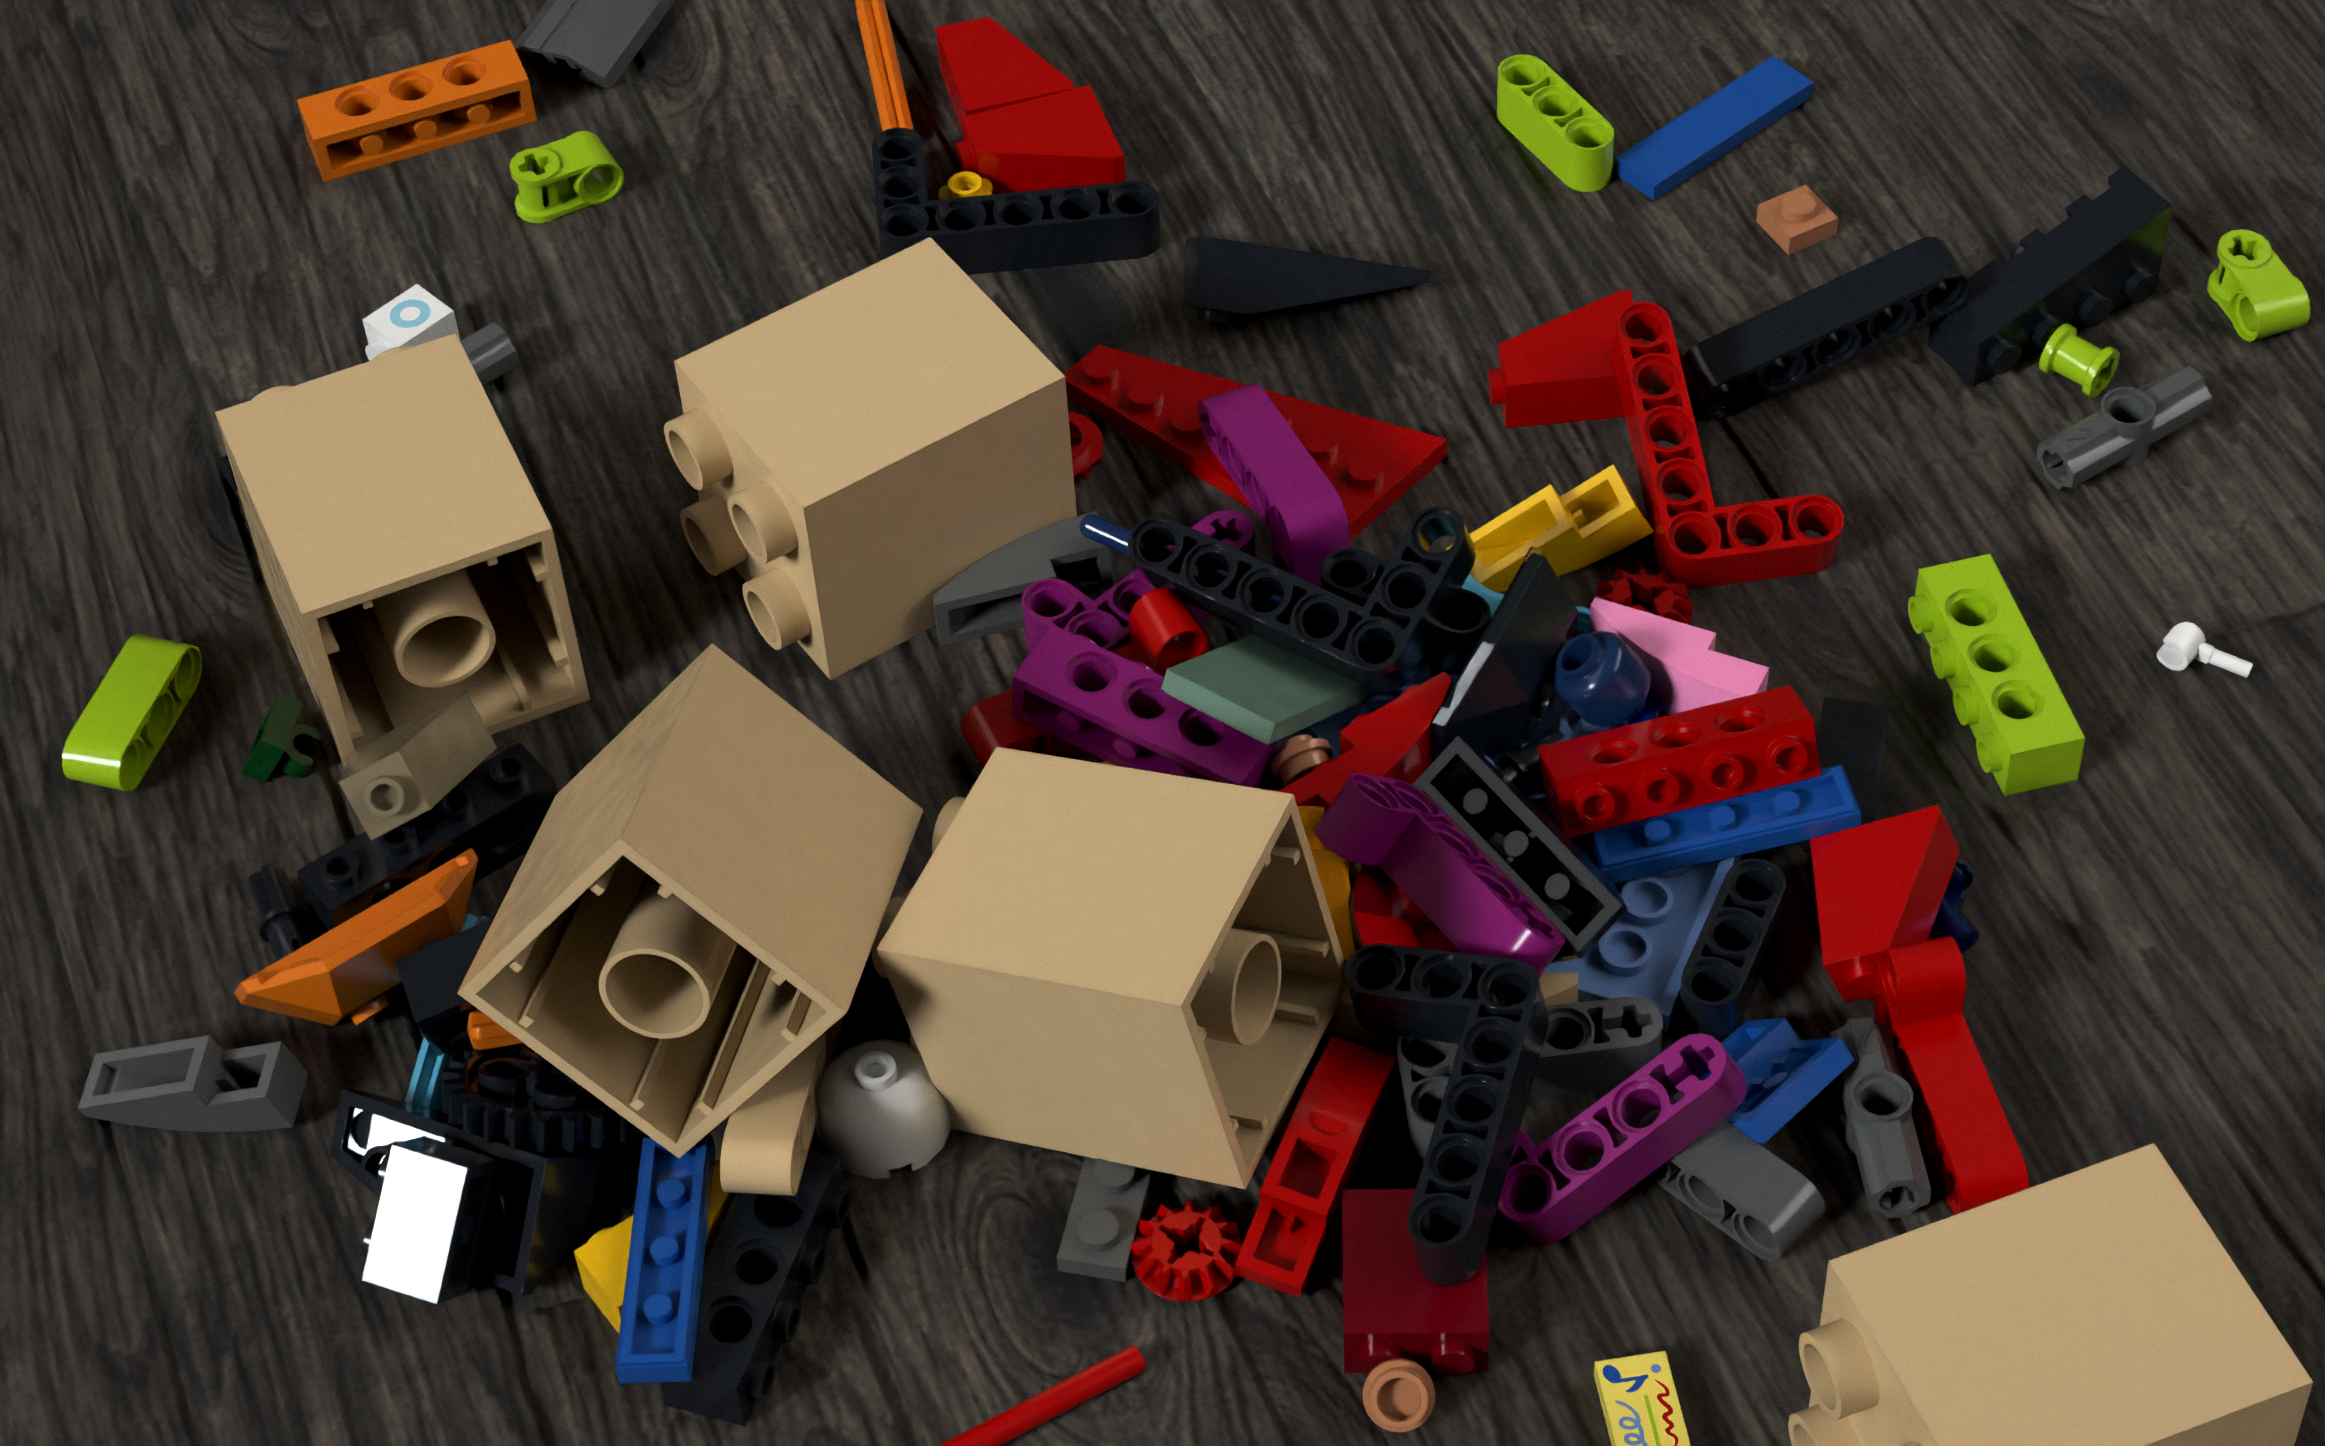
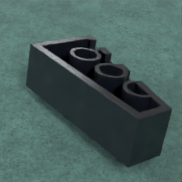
M2123 166L2108 177V184L2111 188L2094 200H2091L2084 194L2067 206L2066 212L2069 218L2046 235L2037 228L2020 240V245L2012 253L2009 261L2003 266L1993 260L1970 276L1968 279L1972 284V289L1968 300L1956 311L1931 323L1928 347L1969 384L1975 387L1996 375H2003L2009 372L2015 365L2042 352L2052 334L2062 324H2070L2077 329L2078 333L2088 327L2098 326L2107 317L2134 303L2144 302L2156 292L2159 284V274L2172 204L2126 166Z

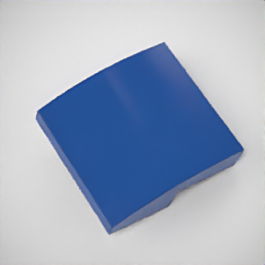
M1786 1018L1745 1021L1721 1042L1741 1068L1746 1078V1093L1742 1103L1724 1119L1757 1143H1766L1854 1061V1058L1841 1038L1799 1040ZM1712 1072L1705 1073L1700 1080L1708 1078Z

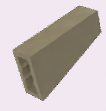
M467 691L354 750L338 783L372 841L432 809L497 748V745Z

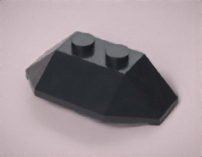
M1533 546L1529 548L1525 555L1526 558L1445 703L1432 722V763L1457 736L1463 738L1482 756L1529 743L1540 720L1549 721L1554 715L1560 698L1555 689L1554 681L1556 660L1562 648L1577 636L1578 610L1543 549Z
M1457 736L1413 783V786L1429 796L1562 933L1565 943L1551 963L1581 959L1628 909L1614 883L1525 792L1460 736Z

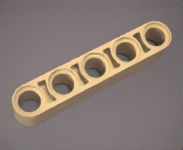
M843 1017L730 1114L723 1137L720 1159V1181L723 1192L796 1195L819 1115L817 1088L823 1078L825 1069L834 1060L842 1031Z

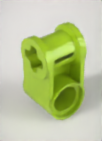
M589 131L575 132L566 138L537 148L525 149L517 153L511 159L509 165L512 179L518 183L519 194L515 199L517 215L524 221L536 224L552 222L565 214L591 205L605 203L620 191L624 182V174L621 167L600 138ZM529 165H532V171H528ZM548 200V205L544 206V201Z
M2231 230L2224 234L2217 246V256L2220 262L2218 268L2213 270L2209 276L2207 291L2210 297L2218 303L2231 320L2238 335L2243 340L2252 342L2306 325L2311 311L2307 291L2302 282L2291 274L2273 251L2269 241L2262 235L2250 230Z

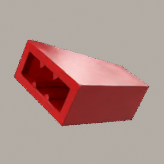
M989 16L935 27L940 71L961 129V117L1075 89L1073 82Z
M1090 85L961 117L963 141L955 143L960 169L962 172H974L981 178L988 179L993 185L992 194L1126 182L1124 154Z
M1631 290L1617 291L1498 344V369H1488V392L1491 405L1501 404L1505 428L1625 417L1612 362V348L1617 319L1625 307L1634 303ZM1642 338L1633 339L1634 341L1643 343Z
M1939 805L1810 839L1823 966L1845 1003L1859 999H1874L1881 950L1928 940L1960 854L1958 842Z

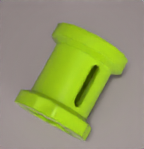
M2065 323L2057 328L2045 345L2040 357L2039 369L2048 375L2057 372L2082 386V392L2085 395L2095 398L2107 387L2118 367L2120 352L2111 346L2101 349L2077 336V329Z

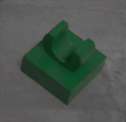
M281 693L278 694L258 727L242 774L265 783L278 764L280 769L286 774L296 778H304L314 759L299 753L295 747H300L305 751L313 753L323 734L318 729L307 724L295 725L303 703Z

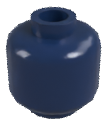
M1608 631L1584 633L1571 639L1558 654L1554 675L1555 689L1560 697L1585 721L1593 726L1604 728L1618 725L1639 714L1645 705L1646 697L1649 693L1651 672L1645 661L1617 634Z

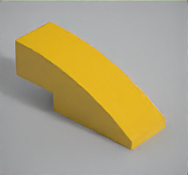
M1611 465L1561 497L1550 484L1470 533L1469 535L1476 551V559L1470 574L1484 587L1496 593L1506 592L1531 546L1543 549L1558 576H1561L1619 552L1653 533L1654 530L1632 489L1616 467Z

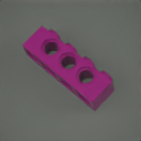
M1054 624L1050 626L1013 675L1012 716L1116 766L1261 789L1272 774L1269 765L1276 756L1277 741L1266 745L1166 694L1161 689L1164 677L1153 672L1147 665L1139 661L1127 660L1098 646L1093 640L1084 635L1070 633Z

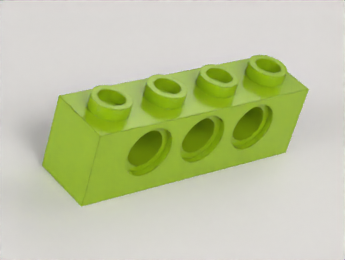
M1991 554L1918 569L1915 596L1910 597L1908 600L1910 621L1917 634L1924 633L1930 645L1931 661L1939 679L1946 678L1953 692V704L1959 722L1963 726L1969 725L1976 738L1977 755L1984 772L1993 773L2004 796L2078 780L2085 736Z

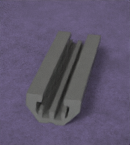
M548 0L514 44V48L523 68L544 72L550 63L559 64L564 59L570 68H581L578 77L582 82L611 89L676 0Z

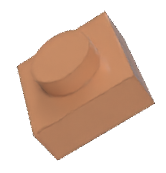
M1807 185L1760 203L1757 207L1756 222L1788 255L1837 235L1838 217Z

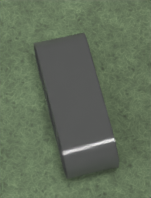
M1678 1092L1673 1098L1678 1102L1683 1096ZM1661 1109L1648 1112L1641 1119L1638 1128H1644L1652 1124L1658 1118ZM1725 1119L1647 1176L1750 1252L1768 1261L1778 1260L1825 1212L1824 1200L1811 1181Z

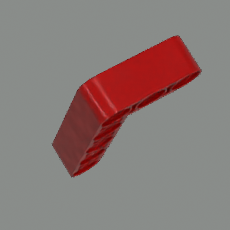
M1636 302L1625 307L1617 319L1612 348V362L1648 520L1654 530L1652 537L1660 571L1668 570L1673 583H1685L1687 589H1700L1812 574L1825 570L1834 560L1844 526V515L1840 506L1832 499L1822 495H1803L1715 507L1670 317L1663 308L1651 302ZM1635 338H1643V339L1648 340V341H1650V342H1649V343H1639V342H1637V341H1634L1633 339H1635ZM1654 389L1662 392L1663 394L1652 395L1645 392L1644 390ZM1667 441L1674 444L1675 447H1663L1655 442ZM1677 493L1686 496L1688 499L1684 501L1670 498L1668 494ZM1813 530L1820 533L1823 537L1812 538L1801 531ZM1752 538L1759 541L1762 545L1750 546L1743 543L1741 539ZM1689 546L1698 549L1702 553L1688 554L1679 548Z

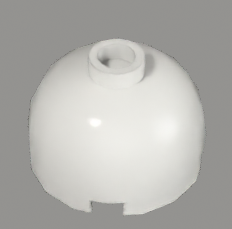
M891 1039L867 1040L845 1049L825 1069L823 1078L817 1088V1104L819 1108L816 1122L817 1134L822 1140L825 1153L840 1157L841 1168L850 1174L881 1179L890 1178V1169H899L911 1164L912 1171L925 1166L944 1147L951 1130L946 1103L934 1087L921 1055L910 1049V1045Z

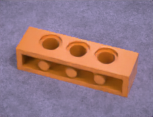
M511 39L297 99L307 141L324 182L537 121L529 79Z

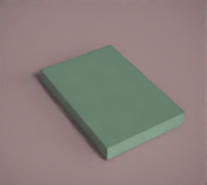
M1254 634L1168 668L1161 687L1166 694L1266 745L1366 701L1369 688Z

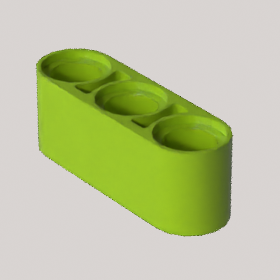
M1526 54L1514 55L1503 60L1498 67L1497 118L1500 123L1571 189L1580 192H1595L1609 185L1612 179L1614 128L1541 59Z
M139 633L132 635L123 646L65 742L62 754V768L65 776L71 780L120 791H133L141 782L196 690L202 672V656L199 648L194 645Z

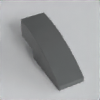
M1094 511L1059 521L1026 534L989 553L942 587L932 596L937 638L940 647L1024 627L1021 599L1028 586L1036 581L1048 578L1061 579L1070 583L1083 594L1113 587L1110 548L1083 536L1079 527L1084 516L1088 514L1098 515V512Z
M210 1035L97 1053L94 1056L78 1110L86 1117L164 1130L213 1133L254 1132L291 1128L294 1126L308 1071L282 1041L223 1050Z

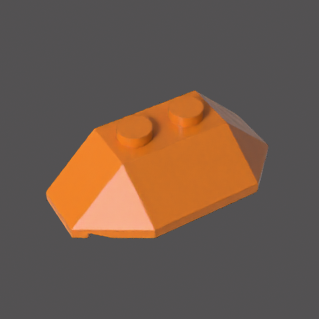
M472 848L466 850L452 860L245 979L239 984L234 994L243 1005L325 1025L335 1026L351 1017L356 1026L365 1023L390 1007L391 1004L387 1000L386 995L403 986L395 959L416 951L425 943L443 940L461 932L478 857Z

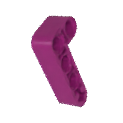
M1252 383L1200 400L1197 404L1198 417L1205 439L1271 534L1274 566L1320 587V566L1323 559L1331 552L1350 548L1347 515L1336 489L1258 383Z
M1216 511L1192 527L1203 534L1256 557L1253 522L1247 515L1239 511ZM1168 545L1172 549L1175 547L1174 545ZM1139 568L1094 601L1070 583L1061 579L1048 578L1036 581L1028 586L1021 599L1027 649L1031 653L1052 624L1070 633L1084 635L1108 651L1130 643V610L1135 602L1144 594L1156 588L1148 583ZM1185 602L1198 623L1211 615Z
M1352 773L1314 828L1315 835L1319 840L1340 857L1359 864L1381 867L1461 953L1520 960L1533 967L1540 978L1565 943L1564 936L1558 928L1429 796L1407 782L1362 773Z
M1703 1033L1689 1034L1676 1041L1537 1146L1520 1128L1497 1208L1531 1242L1548 1245L1566 1238L1730 1115L1742 1103L1746 1093V1078L1741 1068L1723 1045L1713 1036ZM1712 1072L1708 1078L1700 1080L1705 1073ZM1680 1092L1683 1098L1677 1102L1673 1096ZM1661 1109L1658 1118L1652 1124L1644 1128H1638L1641 1119L1648 1112ZM1604 1151L1601 1161L1595 1167L1582 1171L1585 1161L1591 1155ZM1547 1193L1544 1204L1538 1210L1526 1213L1529 1203L1535 1197Z

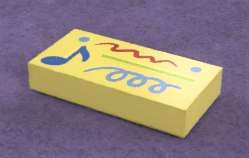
M1666 1351L1595 1361L1594 1378L1612 1446H1691Z

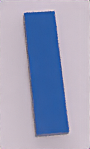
M1773 55L1615 157L1614 174L1655 201L1812 98L1814 82Z
M1843 765L1820 769L1821 776L1587 833L1586 837L1595 864L1613 883H1618L1810 840L1818 836L1861 825V812Z
M706 1135L681 1158H677L651 1137L643 1138L615 1365L619 1384L691 1381L712 1175L716 1154L712 1135Z

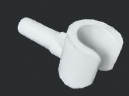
M2182 622L2175 625L2164 637V644L2157 652L2158 660L2165 667L2175 671L2184 670L2195 658L2203 663H2210L2247 678L2253 665L2251 662L2215 649L2214 646L2205 643L2204 633L2198 626L2190 622Z

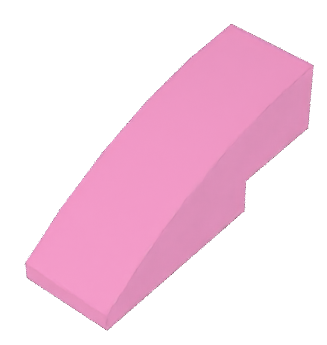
M1597 597L1591 603L1588 633L1597 631L1615 633L1645 661L1651 672V686L1646 701L1669 715L1767 690L1769 667L1714 651L1715 632Z

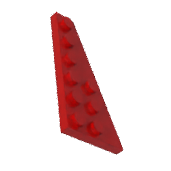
M1098 345L1063 374L1066 381L1067 398L1253 510L1208 445L1199 422L1197 408L1200 400L1246 386V384ZM1264 389L1339 494L1347 515L1350 541L1447 457L1448 439Z

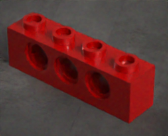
M1791 685L1537 747L1547 806L1558 826L1569 838L1821 776L1813 716Z

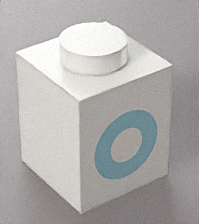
M418 284L362 319L368 340L365 351L369 361L388 349L400 346L413 347L456 333L460 340L454 311Z

